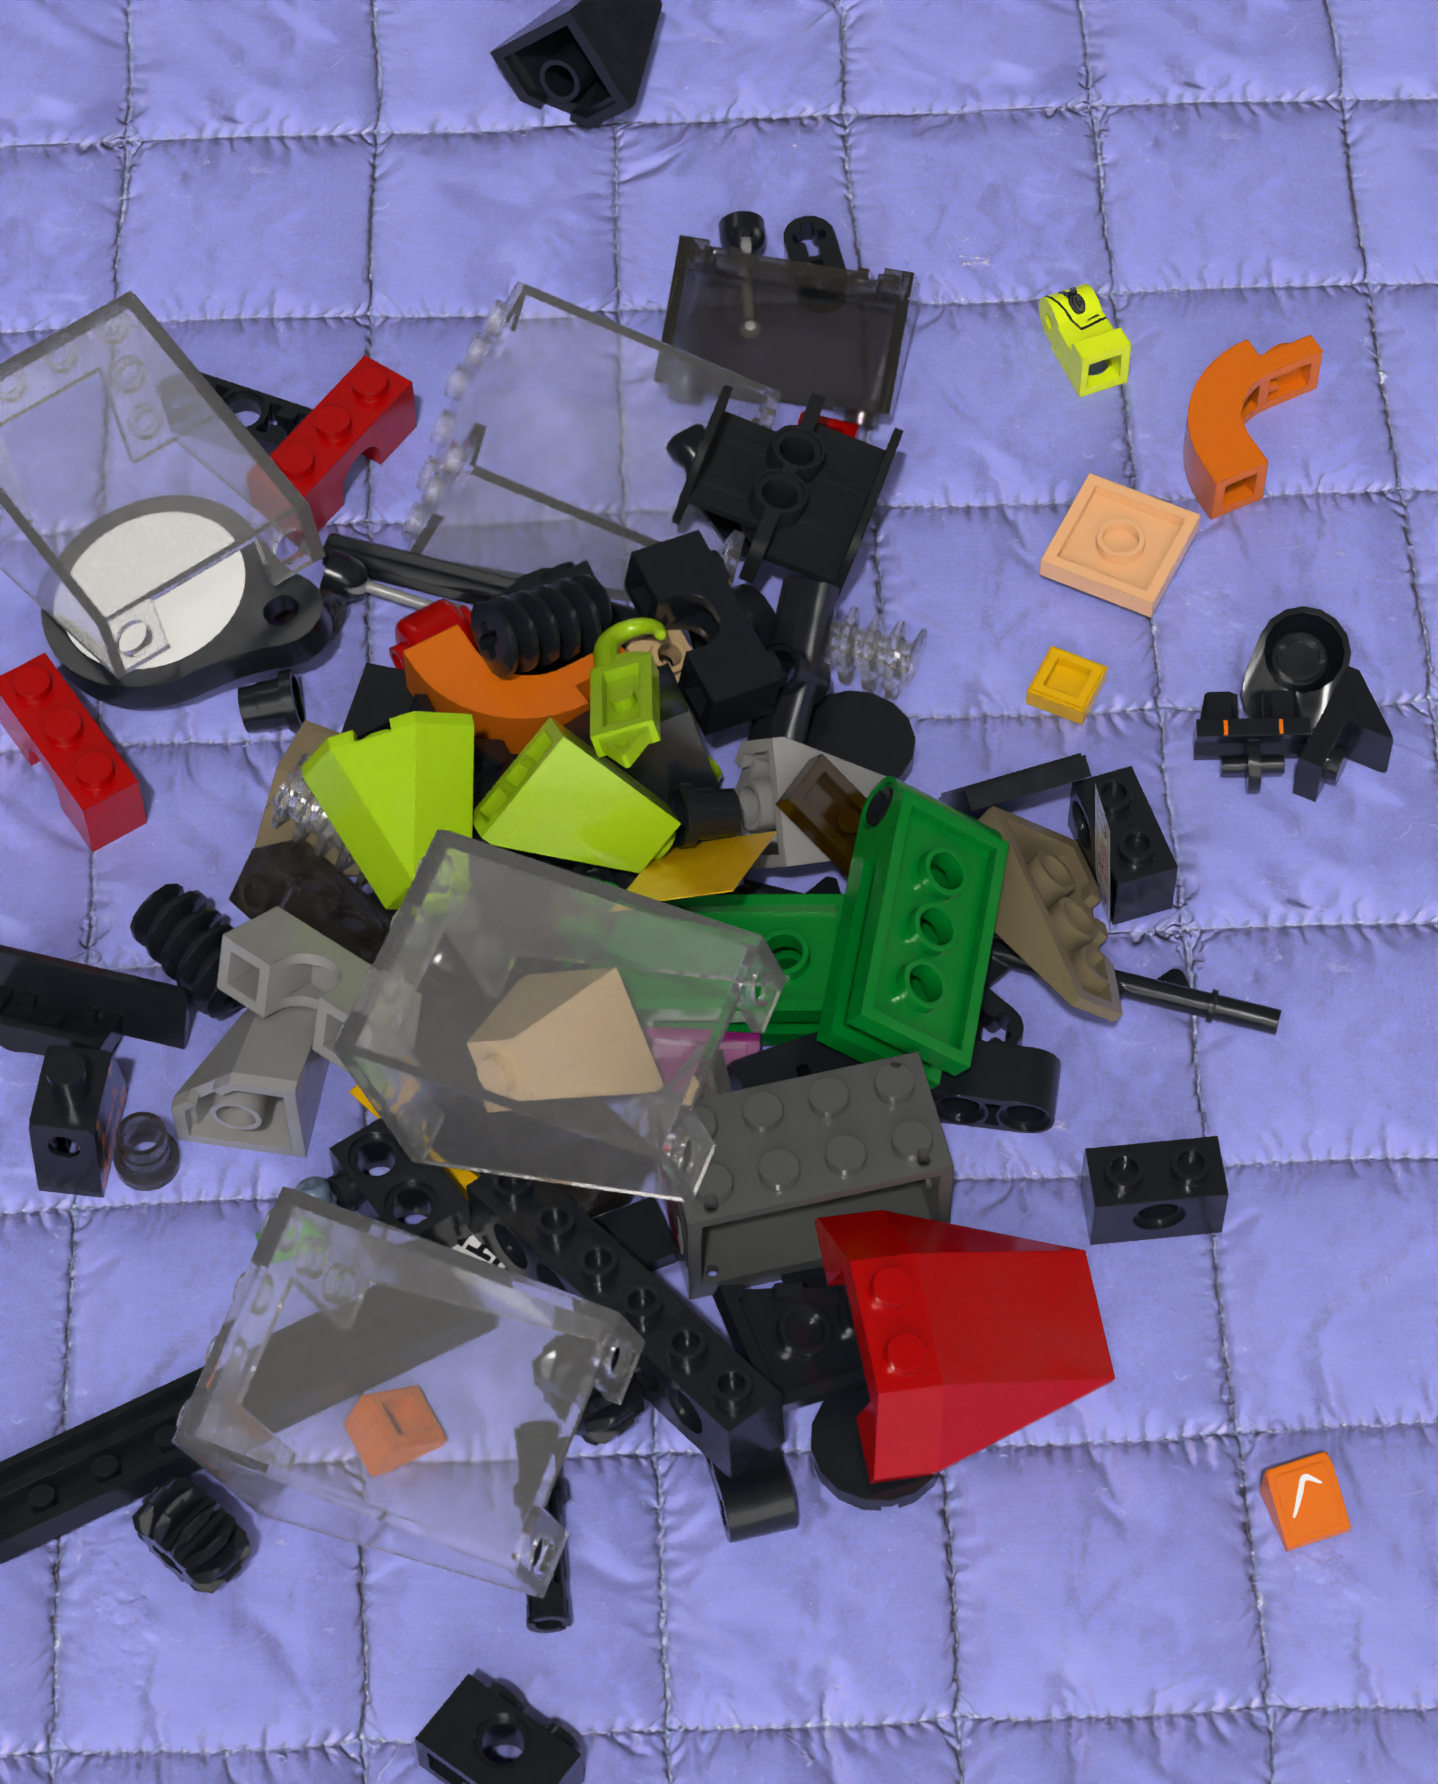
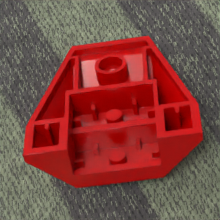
M885 1210L818 1217L814 1221L827 1285H846L871 1402L856 1417L870 1484L936 1475L1115 1380L1085 1250Z

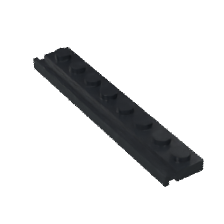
M448 1251L1 1461L0 1564L149 1494L156 1486H162L171 1476H187L495 1329L489 1308L463 1269H459L451 1251Z

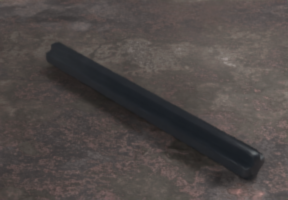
M338 533L328 535L322 550V561L325 567L333 550H337L360 560L368 570L369 579L473 605L479 601L487 602L495 595L506 591L518 579ZM611 602L612 611L618 622L631 618H640L634 607Z

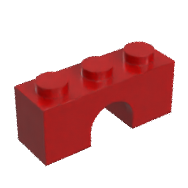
M364 355L254 471L260 516L302 541L309 543L345 504L343 496L344 481L356 458L362 454L381 465L417 427L412 381Z
M44 652L1 675V725L31 766L40 761L42 762L57 790L62 810L91 851L95 852L146 824L147 819L139 781L47 654Z

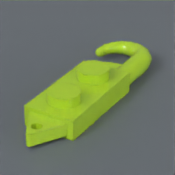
M646 617L624 620L606 629L595 643L593 649V668L590 669V738L598 758L609 756L625 768L631 767L649 744L661 741L659 671L651 652L644 651L619 654L621 645L636 636L651 634L659 641H663L666 638L665 626L656 619Z

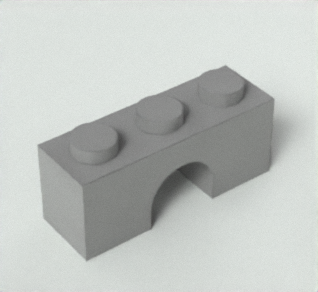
M279 906L222 935L217 988L263 1018L287 1007H308L317 1010L312 1050L358 1080L365 1079L414 1051L422 997Z

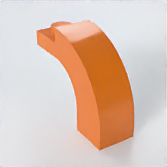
M1312 335L1291 343L1277 344L1260 356L1249 340L1246 339L1218 356L1198 379L1188 407L1183 463L1189 486L1211 520L1263 498L1269 461L1249 435L1245 424L1258 413L1317 388L1323 350Z
M458 624L403 651L406 685L413 697L415 694H427L435 712L472 714L474 739L503 740L510 754H520L549 717H552L561 725H565L590 709V669L593 668V653L550 673L540 675L513 674L509 677L499 678L491 672L484 658L476 651ZM622 646L619 648V654L626 652Z

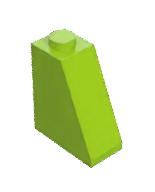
M552 717L547 719L473 811V825L481 838L490 845L634 873H641L651 860H659L668 852L675 840L676 830L681 825V822L665 801L607 758H598L595 749Z

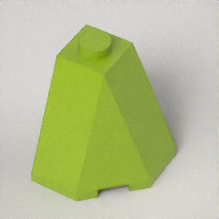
M412 711L389 718L391 729L374 732L362 740H357V735L353 730L328 737L301 766L303 779L384 908L411 910L412 914L416 916H428L446 911L450 904L472 883L474 721L472 714Z

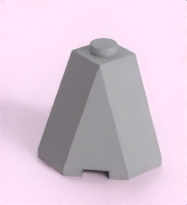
M786 737L742 741L735 762L739 768L743 769L737 787L733 788L740 802L741 822L737 835L731 837L777 831L750 869L789 867L832 861L775 804L809 759L823 754L866 798L877 783L887 776Z
M287 1007L263 1018L247 1008L174 1095L171 1110L178 1140L306 1158L329 1066L328 1059L312 1050L317 1010L308 1007Z

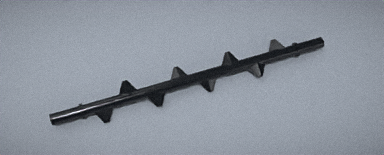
M828 876L806 893L744 879L745 894H841L837 879ZM992 940L985 985L988 988L993 986L1011 970L1041 977L1007 943ZM1114 969L1120 1000L1122 998L1204 1017L1207 1023H1212V1020L1276 1035L1282 1011L1280 1009L1219 995V990L1213 989L1211 993L1190 988L1183 971L1179 969H1171L1157 979Z

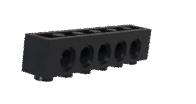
M517 1151L466 1186L473 1236L571 1329L584 1327L591 1330L595 1336L605 1338L609 1347L615 1352L620 1353L623 1362L634 1371V1379L643 1387L644 1398L727 1477L733 1481L785 1442L782 1393L520 1151Z

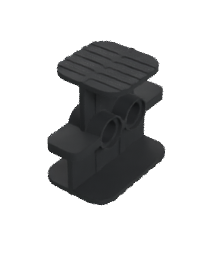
M723 386L679 496V501L672 517V523L680 525L688 503L740 524L744 536L752 543L738 578L753 584L761 561L765 559L839 588V597L901 440L903 430L895 427L887 448L884 450L821 425L817 421L826 397L812 392L800 424L784 426L774 431L725 411L733 387Z

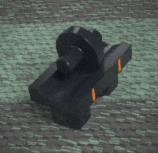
M1275 690L1262 694V718H1239L1237 694L1232 692H1207L1204 695L1201 717L1196 719L1193 737V760H1221V775H1245L1246 792H1260L1261 774H1284V758L1300 757L1311 736L1310 717H1301L1297 695L1293 690Z

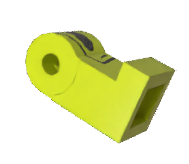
M1085 283L1039 299V315L1044 332L1052 344L1051 348L1079 398L1128 382L1131 343L1121 327L1117 329L1112 327L1090 285ZM1103 360L1107 363L1108 367L1104 372L1097 375H1088L1090 364Z

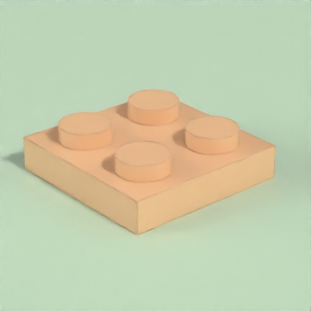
M1089 473L1040 561L1039 575L1145 616L1152 617L1199 530L1201 515Z

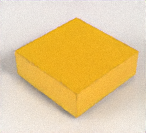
M1051 645L1027 690L1026 704L1083 725L1107 680L1108 667Z

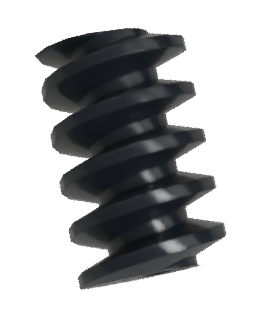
M589 574L573 576L571 579L554 581L550 585H539L532 587L530 590L512 592L509 596L493 597L487 602H475L471 611L470 626L473 638L483 655L485 663L493 674L503 678L512 676L516 670L520 672L531 671L537 664L540 666L553 665L558 658L564 661L574 659L578 653L582 655L593 653L598 637L610 627L612 604L606 589L597 578Z
M177 883L165 884L153 892L134 914L130 925L132 937L139 944L146 947L148 955L161 964L162 970L167 976L176 980L177 986L190 990L193 1005L203 1014H208L211 1018L227 1016L243 1005L217 988L222 935L234 929V927L230 924H222V914L214 907H207V897L202 892L194 890L184 893L183 886Z

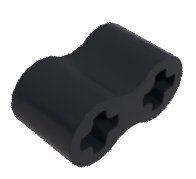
M779 1447L733 1481L705 1456L715 1488L723 1527L729 1543L798 1527L794 1496Z

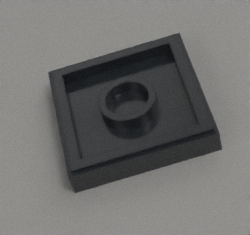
M1081 753L943 792L938 799L963 813H967L1091 777L1086 755L1081 756Z

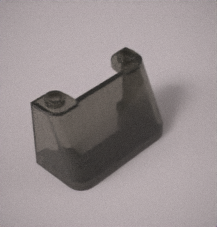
M680 235L655 375L659 380L670 383L669 394L685 398L704 399L705 390L721 392L723 386L728 385L733 387L731 393L733 395L807 407L813 392L826 397L822 409L844 413V422L859 424L861 427L878 428L880 418H892L921 287L914 272L885 268L884 274H878L877 280H874L875 277H873L870 269L859 267L855 271L745 253L741 248L730 247L729 256H727V249L710 246V240ZM800 291L838 298L829 302H816L807 299ZM753 321L756 327L753 330H748L745 328V323Z

